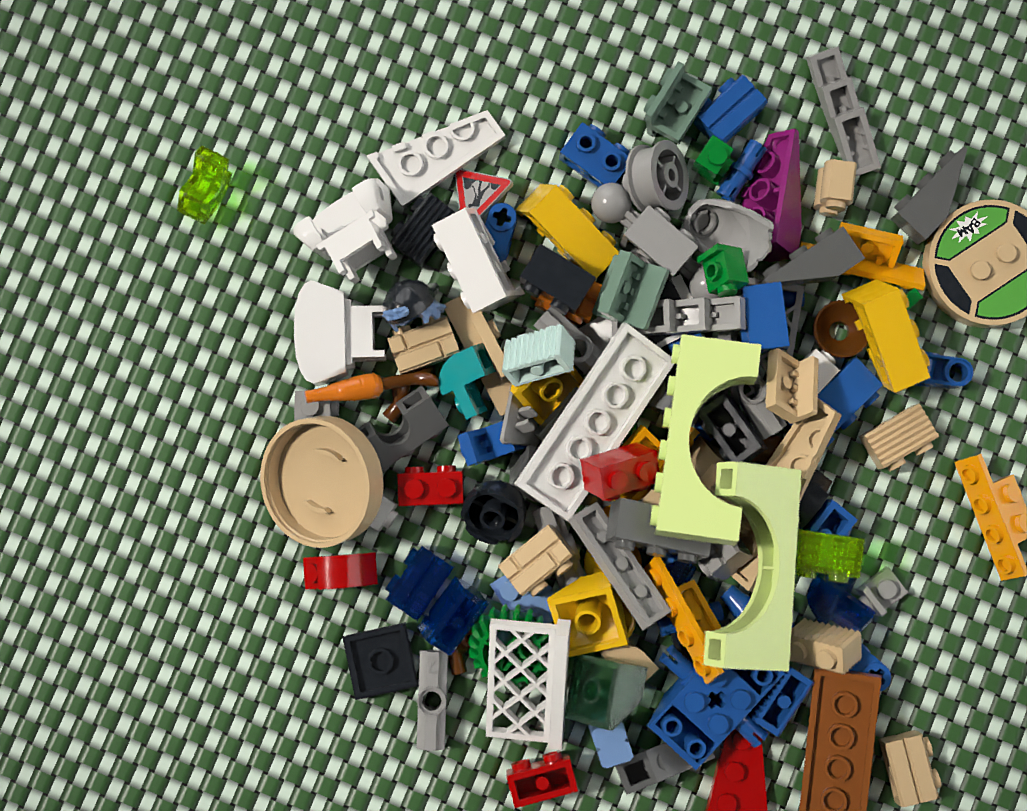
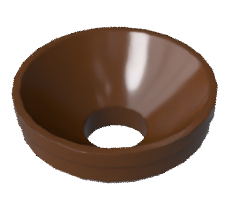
M844 300L833 301L825 305L818 312L814 320L813 336L815 342L821 350L833 357L847 358L861 352L868 344L864 330L858 331L854 322L859 320V317L851 302L845 303ZM840 322L845 325L847 329L845 339L835 340L831 337L830 326L833 323Z

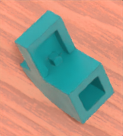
M483 343L473 345L452 355L444 363L439 376L441 394L445 395L454 392L456 396L455 405L458 411L464 414L466 420L487 411L475 381L496 372Z

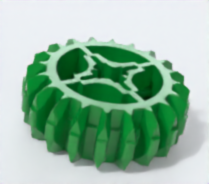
M505 603L502 606L501 612L493 606L489 615L483 613L480 616L479 622L473 625L472 635H470L468 643L470 646V658L474 659V669L482 668V678L488 676L491 618L543 623V615L534 618L532 607L525 613L521 611L519 604L515 606L514 610H510ZM497 630V638L506 647L517 639L511 631ZM535 633L529 637L538 649L549 642V634ZM523 643L511 651L521 662L532 655ZM506 656L496 662V666L505 675L515 668ZM538 659L527 667L537 678L547 671V668ZM521 672L510 679L518 689L522 686L523 681L528 685L531 683Z

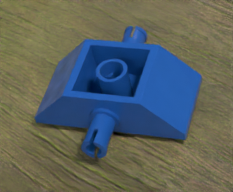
M674 645L666 649L675 659L674 661L664 652L662 653L659 661L679 678L664 693L647 726L688 764L697 770L734 729L754 748L762 744L752 733L755 732L764 741L768 732L753 721L748 713L785 674L783 671L723 668L725 672L706 685L703 678L696 672L694 665ZM713 692L718 694L716 699L710 700L708 697L709 693Z

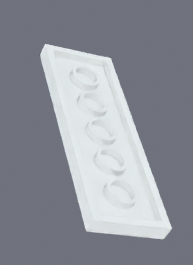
M622 323L514 485L568 521L588 494L584 490L580 459L619 448L674 364H671V356L629 324Z

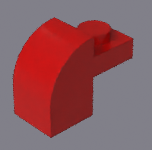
M376 552L303 558L305 590L336 589L378 584Z

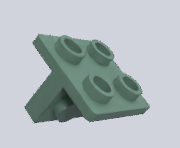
M678 61L674 69L668 68L662 77L660 85L663 87L658 95L655 96L653 94L647 101L644 112H646L644 121L646 122L647 134L653 136L657 132L680 144L712 92V87L684 72V64Z
M620 250L619 255H614L592 313L598 317L618 323H627L632 327L647 330L668 278L669 270L646 263L631 252Z

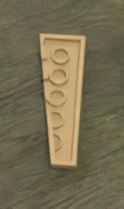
M819 398L816 415L793 423L766 464L767 466L801 470L800 501L842 416ZM752 529L748 531V535H743L739 532V537L752 554V559L742 567H739L731 576L749 592L754 590L758 573V549Z

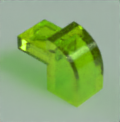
M201 145L195 152L192 175L179 190L177 211L205 225L219 207L232 178V173L228 171L230 159Z

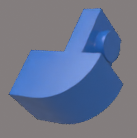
M503 421L457 435L460 442V450L467 466L481 464L523 450L527 446L501 443L500 435Z

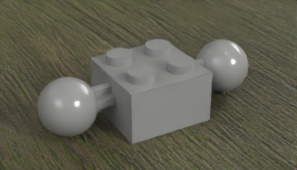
M605 183L595 190L591 199V207L595 216L605 223L620 222L628 229L624 233L619 245L622 249L633 253L646 263L669 270L667 278L669 281L680 272L689 280L688 288L693 298H720L718 295L708 293L703 265H699L691 258L698 248L694 243L696 239L684 228L678 230L670 223V216L658 207L654 210L648 205L640 215L632 208V200L629 193L618 183Z

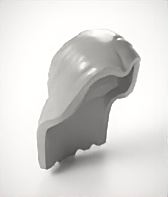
M714 198L699 200L689 208L688 215L684 218L683 228L696 239L694 243L702 254L717 243L740 247L743 251L747 272L752 271L758 265V262L762 261L771 252L773 222L755 211L732 201Z

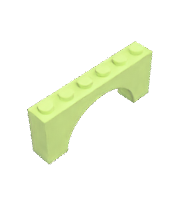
M684 334L681 335L680 344H673L671 364H677L676 375H669L667 395L673 396L671 408L665 407L662 426L669 429L667 440L660 441L658 459L664 460L663 473H656L654 492L660 493L659 506L652 505L650 525L656 526L655 535L736 546L738 543L742 508L718 499L700 481L690 457L689 433L695 415L710 397L732 386L755 384L759 370L760 344Z
M717 462L715 496L725 498L737 507L742 508V512L753 529L757 543L758 573L752 596L742 613L727 626L705 632L703 665L727 669L789 671L801 491V470L744 462Z

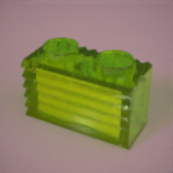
M798 529L796 576L816 579L817 573L829 574V581L848 583L849 577L859 579L861 576L860 571L865 539Z

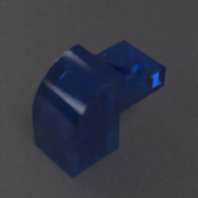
M830 559L815 574L807 592L809 607L820 623L823 622L826 625L832 620L842 628L847 627L848 630L853 629L855 632L859 630L862 633L872 622L877 612L850 594L858 577L833 559Z

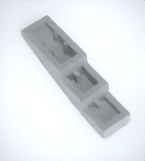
M832 47L807 56L806 60L818 98L842 160L857 163L856 176L881 168L864 107L859 106L852 78L847 77L839 47Z
M745 297L659 300L649 328L647 330L633 328L643 336L746 330ZM612 321V337L622 323Z

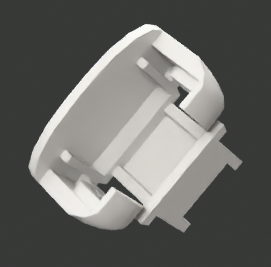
M376 178L362 181L352 188L353 192L328 206L313 220L308 216L298 222L293 229L294 235L324 259L332 260L339 274L342 276L347 275L349 280L355 284L360 281L356 271L385 253L392 261L397 258L384 233L389 228L388 224L393 220L390 188Z
M312 280L305 283L298 294L295 306L294 342L298 366L306 381L313 383L315 386H320L349 376L348 369H354L355 362L386 361L385 351L375 350V318H384L382 317L383 305L354 306L351 305V300L347 299L343 291Z

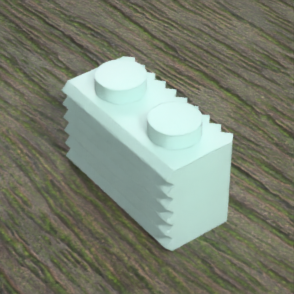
M561 324L548 326L545 330L540 329V331H534V333L521 334L517 338L512 337L511 340L506 339L502 373L515 387L573 371L575 341Z

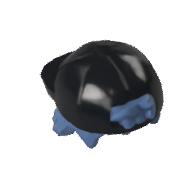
M412 279L396 282L385 296L382 317L385 318L386 322L390 324L395 332L399 331L397 326H406L417 317L422 318L425 324L429 322L430 316L434 320L439 319L440 313H444L446 305L440 304L435 300V296L439 291V285L437 283L425 284L423 281Z

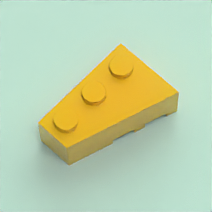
M540 184L515 211L521 217L526 215L536 225V232L542 237L546 236L558 249L557 252L565 259L597 278L610 265L613 256L619 255V251L614 247L617 242L605 230L600 232L593 223L596 220L586 209L581 208L579 210L572 202L574 196L563 185L558 187L557 185Z
M875 279L841 294L845 303L851 302L857 312L859 320L854 323L858 331L864 330L870 347L866 350L883 387L896 393L931 378L927 369L930 366V361L926 352L922 348L920 349L917 337L920 336L919 329L914 320L910 319L906 308L909 307V301L902 289Z

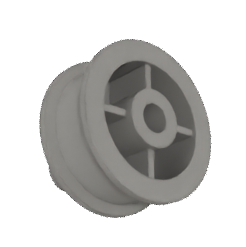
M661 140L653 147L645 144L637 145L632 148L627 157L622 184L624 190L629 193L632 202L639 211L643 212L648 205L654 210L656 207H663L670 211L677 210L686 201L689 189L687 165L680 149L670 140Z

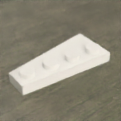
M486 110L454 122L443 129L422 134V137L406 143H398L393 145L392 148L379 153L369 154L367 158L404 209L420 196H423L500 143L506 136L489 111Z

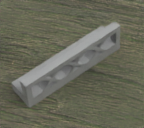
M595 502L573 515L568 521L641 629L644 630L672 610L633 553L628 550L615 548V542L605 540L609 518L598 502Z

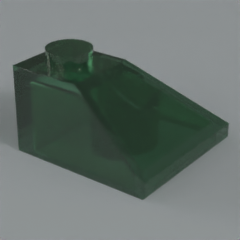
M587 654L575 656L564 718L613 731L642 701L648 667Z

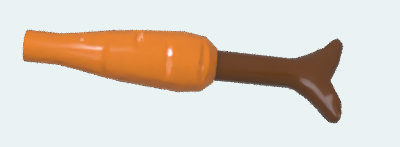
M431 365L414 373L383 378L375 373L358 375L329 384L326 387L306 390L304 393L306 403L318 401H358L377 398L382 394L383 390L412 385L435 387L438 386L439 381L435 375L436 369Z

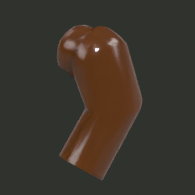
M411 386L391 389L393 402L382 414L393 424L402 415L396 402L411 393Z
M462 628L456 631L446 645L452 675L467 672L464 654L470 648L468 643L469 637L472 635V630Z

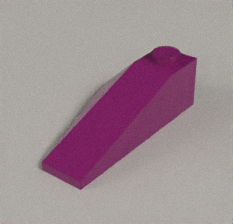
M796 128L768 135L763 146L766 147L767 151L755 167L756 174L750 187L745 186L741 194L744 198L741 206L753 210L773 222L774 229L771 232L772 249L763 259V261L767 262L790 259L789 255L799 248L802 222L799 131Z

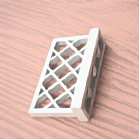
M491 618L486 737L549 743V749L562 751L571 620L558 619L557 624ZM497 630L511 631L517 639L506 647L497 638ZM535 633L549 634V642L540 649L528 639ZM521 643L532 653L523 662L511 652ZM504 656L515 666L506 675L496 666V662ZM537 659L547 668V671L538 678L527 668ZM520 672L531 682L521 691L510 680ZM502 685H505L514 694L505 703L495 695V691ZM535 688L546 697L537 706L526 697ZM519 700L530 710L521 718H518L509 709ZM501 713H504L513 722L507 728L493 726L494 719ZM536 716L544 724V731L530 730L524 723Z

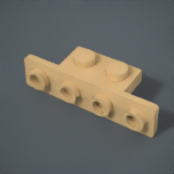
M461 296L445 303L446 308L444 310L465 349L480 343L484 344L496 372L481 378L499 415L504 416L512 383L502 373L504 349L501 350L496 341L497 338L501 337V334L493 319L487 322L482 312L473 313L471 309L465 306Z

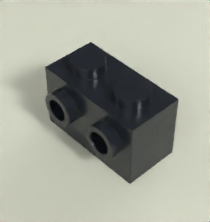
M541 243L520 275V282L524 284L523 290L536 298L543 295L552 301L550 303L552 308L564 315L568 311L575 315L596 280L595 276Z
M723 393L697 412L703 420L700 423L701 427L711 439L715 437L721 446L719 452L726 462L749 463L768 449L730 395Z

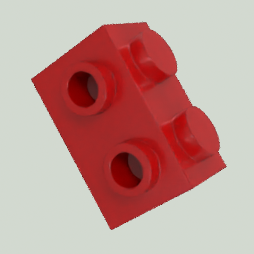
M637 442L580 459L584 490L600 497L604 501L619 499L621 497L620 494L630 491L641 492L647 490L649 485L655 484L656 473L659 472L657 450Z
M456 465L437 466V472L424 473V467H405L404 474H397L399 506L464 504L463 472L456 471Z
M561 750L542 755L543 760L531 763L530 759H523L512 763V768L506 770V777L514 808L578 792L569 753L562 755Z

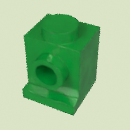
M712 135L695 160L691 170L715 186H718L735 160L730 157L734 149Z
M717 243L697 257V263L703 264L709 294L718 295L720 298L732 297L737 294L739 289L749 283L742 248Z

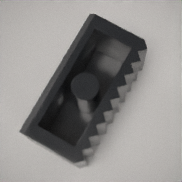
M429 193L426 198L420 196L410 208V212L413 213L406 223L400 221L390 234L393 237L391 241L392 247L421 269L424 268L433 254L439 249L434 240L435 231L432 225L456 213L432 193Z

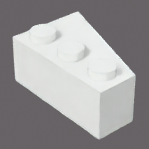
M463 208L432 225L435 231V243L441 251L445 252L449 261L447 263L448 271L454 280H458L462 289V301L473 313L494 310L525 294L521 286L514 288L506 272L510 270V267L506 260L500 263L492 246L495 244V241L475 208Z

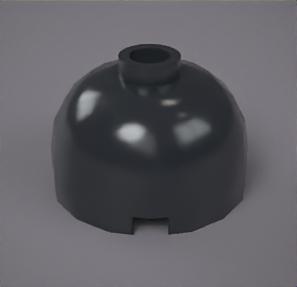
M488 480L476 485L468 493L462 507L461 520L463 518L467 524L465 527L467 532L481 542L498 545L499 541L508 539L507 543L514 541L522 532L527 513L525 500L520 492L510 483L502 480Z

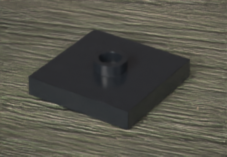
M406 622L342 636L355 700L419 686Z

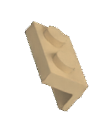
M779 348L769 351L765 408L791 424L816 415L819 360L811 356L798 361Z

